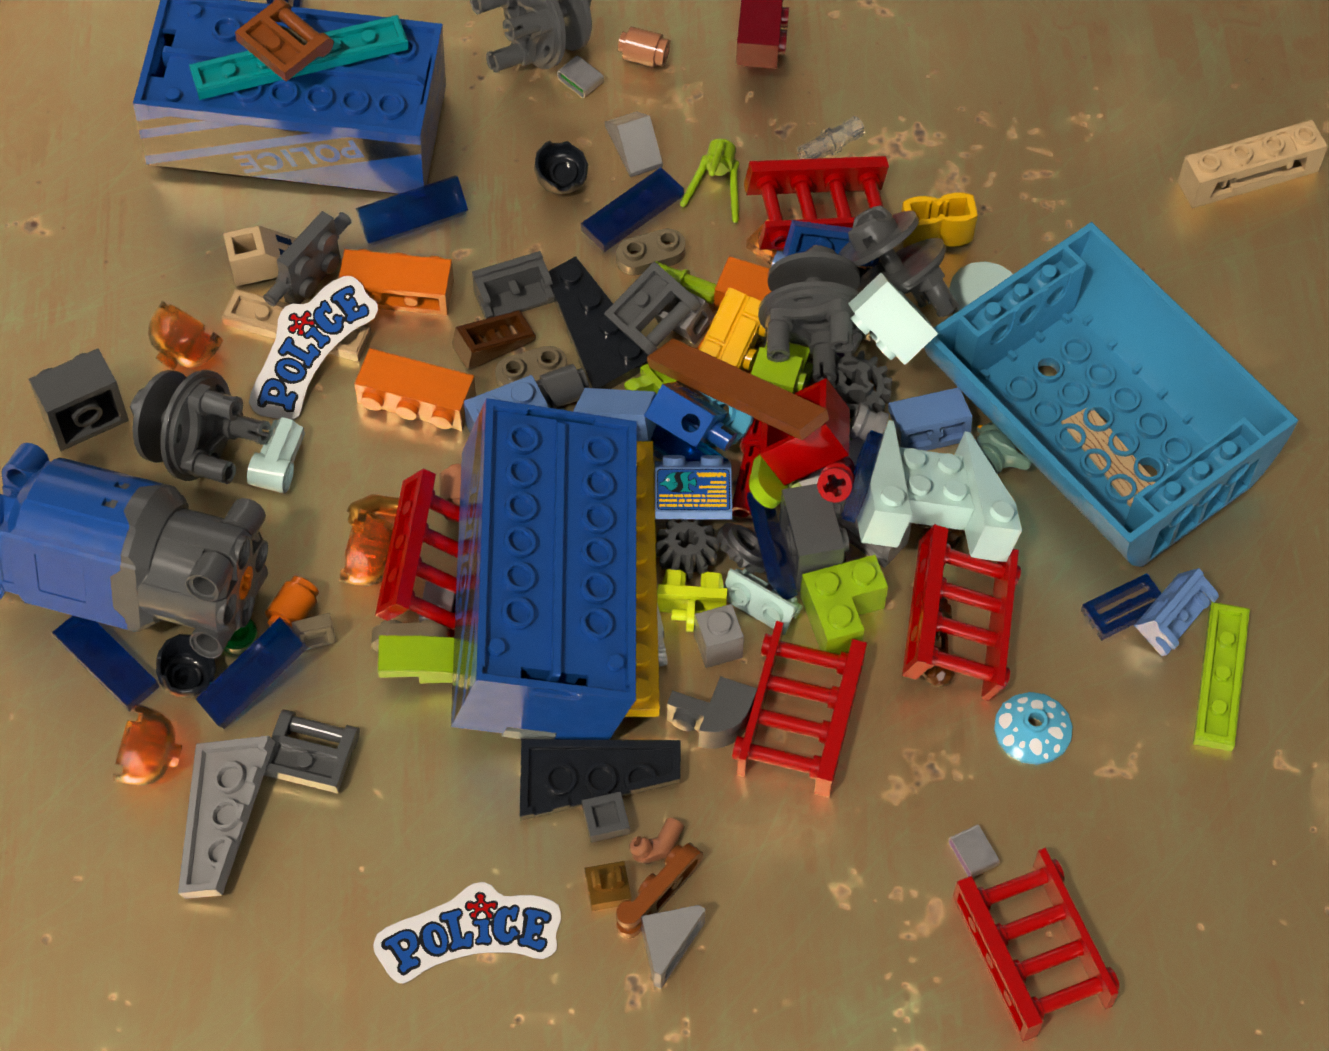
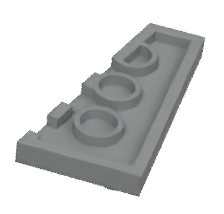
M269 735L196 744L178 894L183 898L190 899L223 895L275 741Z

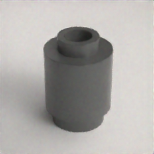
M574 364L539 375V380H536L548 408L554 409L578 401L584 388H589L584 370L582 368L576 369Z

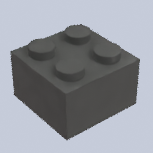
M99 348L88 353L79 354L66 363L54 368L45 369L38 375L29 378L43 419L60 451L129 421L117 381Z
M817 484L782 490L778 528L795 593L800 592L802 574L845 563V551H849L847 531L845 528L840 529L837 518H840L839 502L833 503L822 498L818 492Z

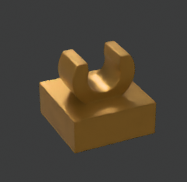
M625 861L584 868L592 911L618 907L622 902L632 901Z

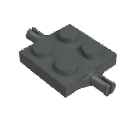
M322 211L277 259L279 271L276 283L263 295V299L270 306H276L283 296L285 302L289 304H301L305 298L308 299L315 293L318 284L327 274H332L337 269L341 260L337 240L339 235L352 223L350 217L340 212L334 219Z

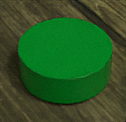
M251 619L246 627H240L234 632L224 651L231 655H244L254 649L258 642V632L255 623Z

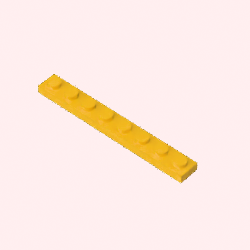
M637 441L636 701L625 717H659L653 441Z

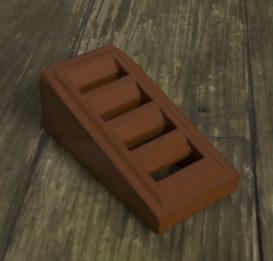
M517 310L457 326L452 345L465 368L470 369L535 341L536 334L522 312ZM512 325L517 334L513 335L508 327ZM499 331V333L501 334L502 338H499L498 335L496 334V332ZM485 337L488 342H484L482 338Z

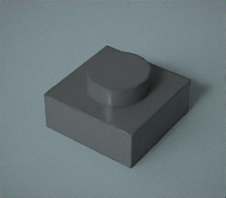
M621 792L582 800L583 814L591 843L630 834V826Z

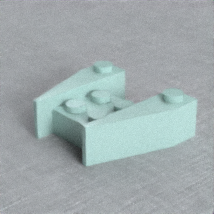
M888 420L874 453L856 515L861 543L898 548L909 523L930 526L936 524L946 528L965 530L971 557L1007 562L1022 532L1017 506L971 432H964L954 455L915 448L899 447L894 421Z

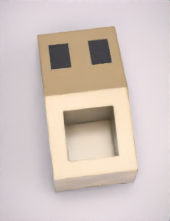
M259 225L223 233L235 287L277 278L279 271L277 259L296 238Z

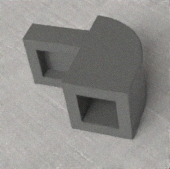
M720 676L710 703L672 690L667 702V721L672 722L675 727L683 731H699L698 747L716 749L728 746L736 741L737 736H742L746 731L757 688Z

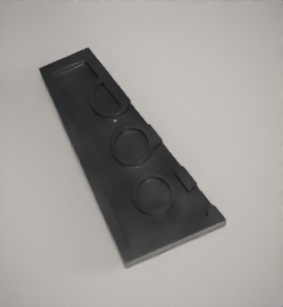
M575 256L549 270L548 272L553 283L550 287L554 294L555 304L560 316L564 320L567 334L575 347L580 366L588 379L589 387L612 389L639 374L640 367L648 364V355L604 315L613 303L578 258Z
M521 739L520 821L581 807L582 800L617 792H621L623 797L680 783L681 740Z

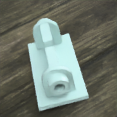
M731 568L724 584V588H727V602L773 629L776 621L784 622L783 635H786L792 618L796 619L803 607L797 603L798 598L795 596L791 597L776 587L772 591L768 590L769 583L751 574L746 568L743 571L738 568L735 570Z

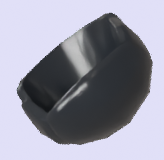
M547 141L536 152L534 171L539 184L545 190L554 194H569L577 191L586 181L588 162L584 153L569 141L562 143Z
M179 634L166 640L159 650L156 659V673L159 683L164 690H167L170 695L177 698H194L207 691L215 679L216 664L214 658H206L195 652L189 642L191 635Z

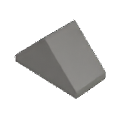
M636 111L605 121V127L630 177L663 167L650 115Z
M695 905L642 916L641 931L654 986L659 989L663 987L704 926L706 909L702 906Z

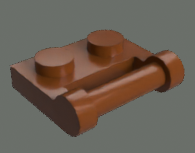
M275 0L236 30L235 36L238 43L287 82L318 56H326L333 48L334 41L327 34L318 33L291 11V5L285 0ZM276 22H283L308 43L305 45L301 44Z

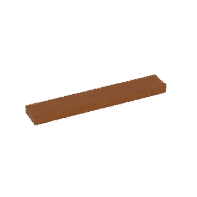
M674 338L647 356L649 368L800 440L805 439L829 420L827 409Z

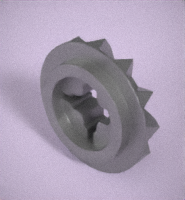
M726 523L721 527L716 537L721 544V550L729 555V560H734L739 568L745 567L750 573H763L770 565V557L762 540L754 532L741 525Z

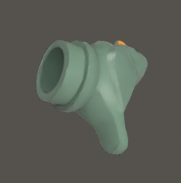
M993 422L977 426L979 436L976 442L997 474L1003 468L1014 467L1028 470L1031 467L1032 462L1017 451L1013 443Z

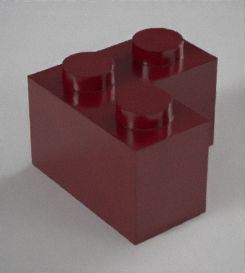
M741 0L736 52L737 66L777 69L779 55H785L788 30L781 28H788L789 7H783V0Z

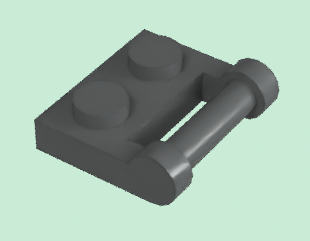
M654 261L604 315L649 356L657 350V346L691 311L695 313L702 305L689 291ZM676 296L680 302L645 337L641 331Z
M283 709L271 737L275 744L264 775L338 793L352 751L356 748L360 729L351 725H346L345 728L297 717L295 712ZM291 732H296L337 742L339 745L336 749L288 736Z

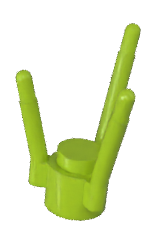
M720 138L710 142L707 155L702 156L700 166L680 202L681 207H686L706 169L709 171L710 176H723L729 172L733 223H738V169L740 163L734 159L736 147L732 142Z

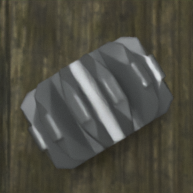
M669 519L666 523V529H659L657 533L656 557L660 558L659 566L661 569L682 570L690 581L693 578V572L696 571L699 574H703L708 571V566H714L717 562L716 553L719 550V542L714 537L712 525L702 527L703 521L701 519H695L693 522H688V519H681L680 523Z

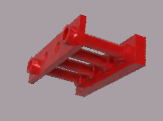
M886 156L749 161L744 181L746 196L762 195L769 220L764 221L758 244L759 249L783 250L792 220H783L777 194H797L803 219L796 221L849 228L853 227L855 217L851 215L845 191H865L869 209L875 206H883L879 190L883 188L889 168ZM831 192L837 218L818 219L811 193Z
M423 468L403 480L375 616L389 621L410 610L450 628V637L454 638L456 598L452 613L415 596V591L413 590L416 576L455 594L457 577L422 562L420 557L422 543L424 542L458 558V541L430 529L427 518L429 509L459 523L460 506L435 495L433 488L436 474Z
M934 524L919 540L902 676L917 680L928 668L931 669L933 666H937L983 680L981 699L989 701L1000 690L1006 688L1010 678L1007 657L1015 586L1021 575V567L1017 565L1019 550L1013 548L1007 562L998 561L996 563L974 558L970 554L951 549L950 544H947L949 528ZM947 563L994 578L993 596L948 583L946 578L943 577L945 564ZM944 597L990 611L989 630L944 617L942 612L939 611L940 599ZM939 631L986 645L985 664L938 651V647L934 645L936 633Z
M776 621L773 634L765 633L760 656L766 657L745 735L744 737H736L732 759L738 760L737 775L744 777L749 759L810 774L809 778L816 779L814 794L830 797L865 660L867 642L852 639L849 653L841 651V654L838 655L782 641L784 622ZM777 656L837 670L836 674L842 675L840 687L832 685V689L772 675ZM768 690L828 704L827 708L834 710L831 721L823 720V723L765 710L763 707ZM760 724L819 739L818 743L825 744L822 756L814 755V758L754 744L758 726Z
M1046 847L1037 852L1033 864L1035 871L985 890L983 887L977 888L973 877L969 876L956 882L953 893L955 903L1022 1042L1038 1036L1045 1014L1096 994L1104 1009L1113 1006L1120 988L1114 970L1111 967L1105 966L1063 883L1065 877L1060 863L1057 859H1051ZM1043 885L1053 905L1052 907L1005 925L994 923L989 912L992 904ZM1061 921L1071 941L1070 943L1021 962L1018 959H1012L1006 947L1009 944L1008 941ZM1079 957L1089 979L1039 999L1036 996H1030L1024 984L1027 977Z

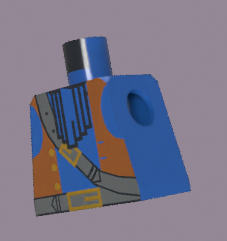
M679 381L662 384L644 414L652 422L694 447L708 445L711 442L723 451H727L737 436V432L723 424L728 414L726 410L699 391Z

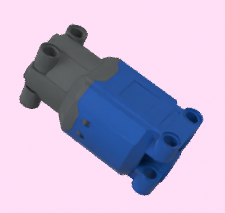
M33 443L21 444L2 468L3 495L0 494V599L6 592L19 595L28 604L133 632H140L162 620L195 628L189 639L190 645L195 652L206 658L219 657L234 632L240 627H246L249 623L255 604V597L268 576V569L265 565L268 554V542L263 540L259 532L265 521L266 514L261 505L256 501L248 498L237 499L225 518L189 509L184 495H181L175 486L66 458H56L49 461L46 452Z

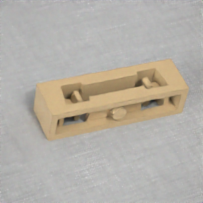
M1309 120L1187 155L1184 158L1177 182L1191 207L1195 208L1319 172L1328 145L1314 121ZM1299 160L1302 166L1292 168L1294 161ZM1286 165V168L1289 169L1287 171H1282L1280 167ZM1217 183L1220 185L1221 188H1225L1214 191Z

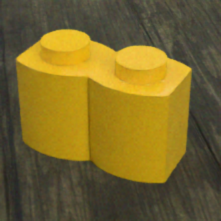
M957 192L943 195L940 198L917 196L903 201L901 212L914 211L919 218V223L915 230L902 241L903 248L930 238H940L949 247L962 246L973 241L978 214L972 194Z

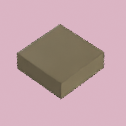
M330 613L291 622L298 651L302 652L336 642Z

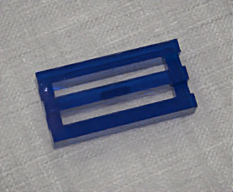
M1148 573L1082 604L1081 612L1084 616L1088 615L1090 618L1089 624L1092 628L1096 627L1098 630L1097 635L1102 641L1136 624L1155 601L1108 624H1105V622L1150 600H1156L1161 595V592ZM1144 587L1147 588L1148 591L1098 614L1097 610Z

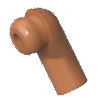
M667 818L658 837L651 839L647 837L641 838L640 836L635 837L629 846L634 860L642 864H648L666 859L670 851L676 846L685 826L674 818Z

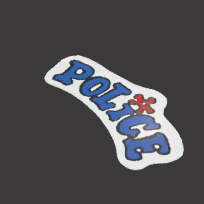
M344 276L326 285L310 302L290 304L284 307L278 318L275 342L250 394L249 404L254 412L260 416L281 419V417L292 420L296 419L302 410L308 385L328 353L349 333L375 318L378 312V305L375 300L366 294L363 285L356 278Z
M478 882L466 887L449 902L419 915L401 920L380 931L373 943L374 953L389 977L402 984L411 981L424 971L438 964L473 954L515 953L535 959H545L551 956L557 949L556 933L561 922V911L559 905L550 899L535 895L503 896L492 885L486 882Z

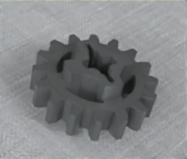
M862 350L858 353L857 357L852 356L851 351L845 352L842 358L835 353L836 380L831 382V384L850 408V419H852L859 403L862 402L868 405L871 411L878 413L880 411L884 412L885 404H889L891 398L892 378L887 377V366L877 368L878 357L874 356L868 361L864 359L865 351Z

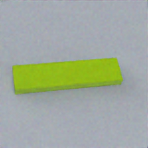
M1211 602L1194 729V745L1231 752L1235 746L1249 608Z

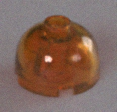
M161 301L149 322L148 336L150 344L159 352L156 359L172 370H175L177 365L188 369L203 366L217 353L224 340L215 332L211 336L205 333L204 324L171 304L168 306L164 301Z
M358 509L357 518L354 519L344 552L346 564L344 569H340L339 582L362 587L374 586L382 582L394 526L385 517L374 512Z
M134 704L131 711L138 713L136 721L127 720L115 763L123 766L121 775L113 773V781L142 787L154 784L160 780L169 766L177 767L182 745L175 743L176 731L168 717L153 708Z

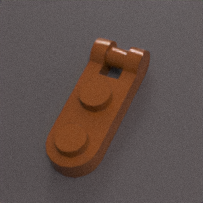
M687 843L683 847L680 844L676 845L664 861L666 866L657 875L654 873L650 874L640 885L638 897L634 901H625L618 906L616 911V928L619 935L627 939L636 937L641 932L642 916L655 914L661 910L699 866L704 855L703 852L692 843Z

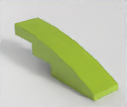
M379 635V678L419 677L420 684L453 682V637Z

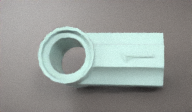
M281 417L279 420H273L271 430L268 432L270 433L269 440L263 445L261 452H255L252 456L247 470V483L251 486L284 494L291 485L294 474L293 462L305 432L304 427L298 425L294 420Z

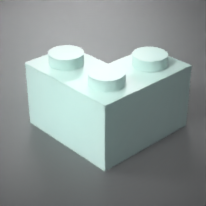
M882 273L848 303L855 313L850 318L865 335L872 331L870 336L876 342V346L890 360L897 356L904 365L938 334L925 315Z

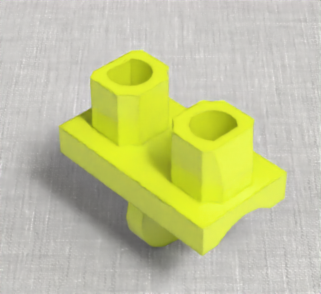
M668 569L665 572L662 584H658L657 604L659 612L672 613L671 620L686 621V632L694 633L696 613L722 607L727 603V588L723 586L722 574L705 572L701 574V587L685 586L686 573L682 570Z

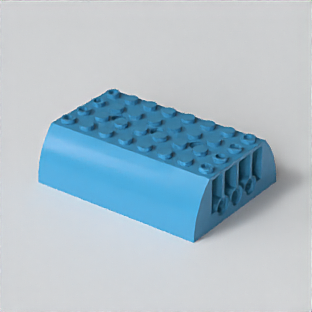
M1090 222L935 326L934 329L938 334L924 347L927 356L1123 557L1136 567L1146 565L1250 489L1275 460L1298 422V419L1093 222ZM1041 366H1051L1057 371V374L1045 376L1040 373L1038 368ZM1085 409L1083 414L1084 424L1089 429L1097 432L1110 428L1113 432L1108 440L1109 449L1118 456L1127 457L1133 455L1136 458L1133 466L1135 475L1143 481H1155V483L1148 485L1135 495L1136 483L1131 477L1125 474H1116L1107 480L1104 475L1111 466L1109 455L1097 448L1084 452L1082 449L1086 439L1084 430L1073 423L1062 425L1061 421ZM1095 410L1099 416L1106 420L1107 424L1103 426L1093 425L1087 418L1088 413ZM1067 429L1078 431L1081 435V441L1077 443ZM1117 436L1129 451L1116 449L1112 442L1113 438ZM1099 454L1103 456L1107 462L1106 467L1103 470H1099L1089 458V455ZM1138 464L1153 467L1157 471V475L1153 477L1144 476L1138 470ZM1116 479L1128 481L1132 486V492L1128 496L1121 497L1111 485L1112 481ZM1131 498H1133V501H1132V504H1131V507H1130V506L1127 504V500H1130Z

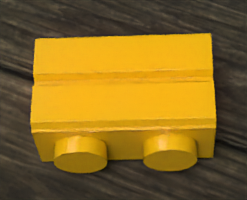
M728 288L699 350L741 370H750L758 354V350L754 349L759 336H767V331L761 325L758 317V308L761 301L733 288Z

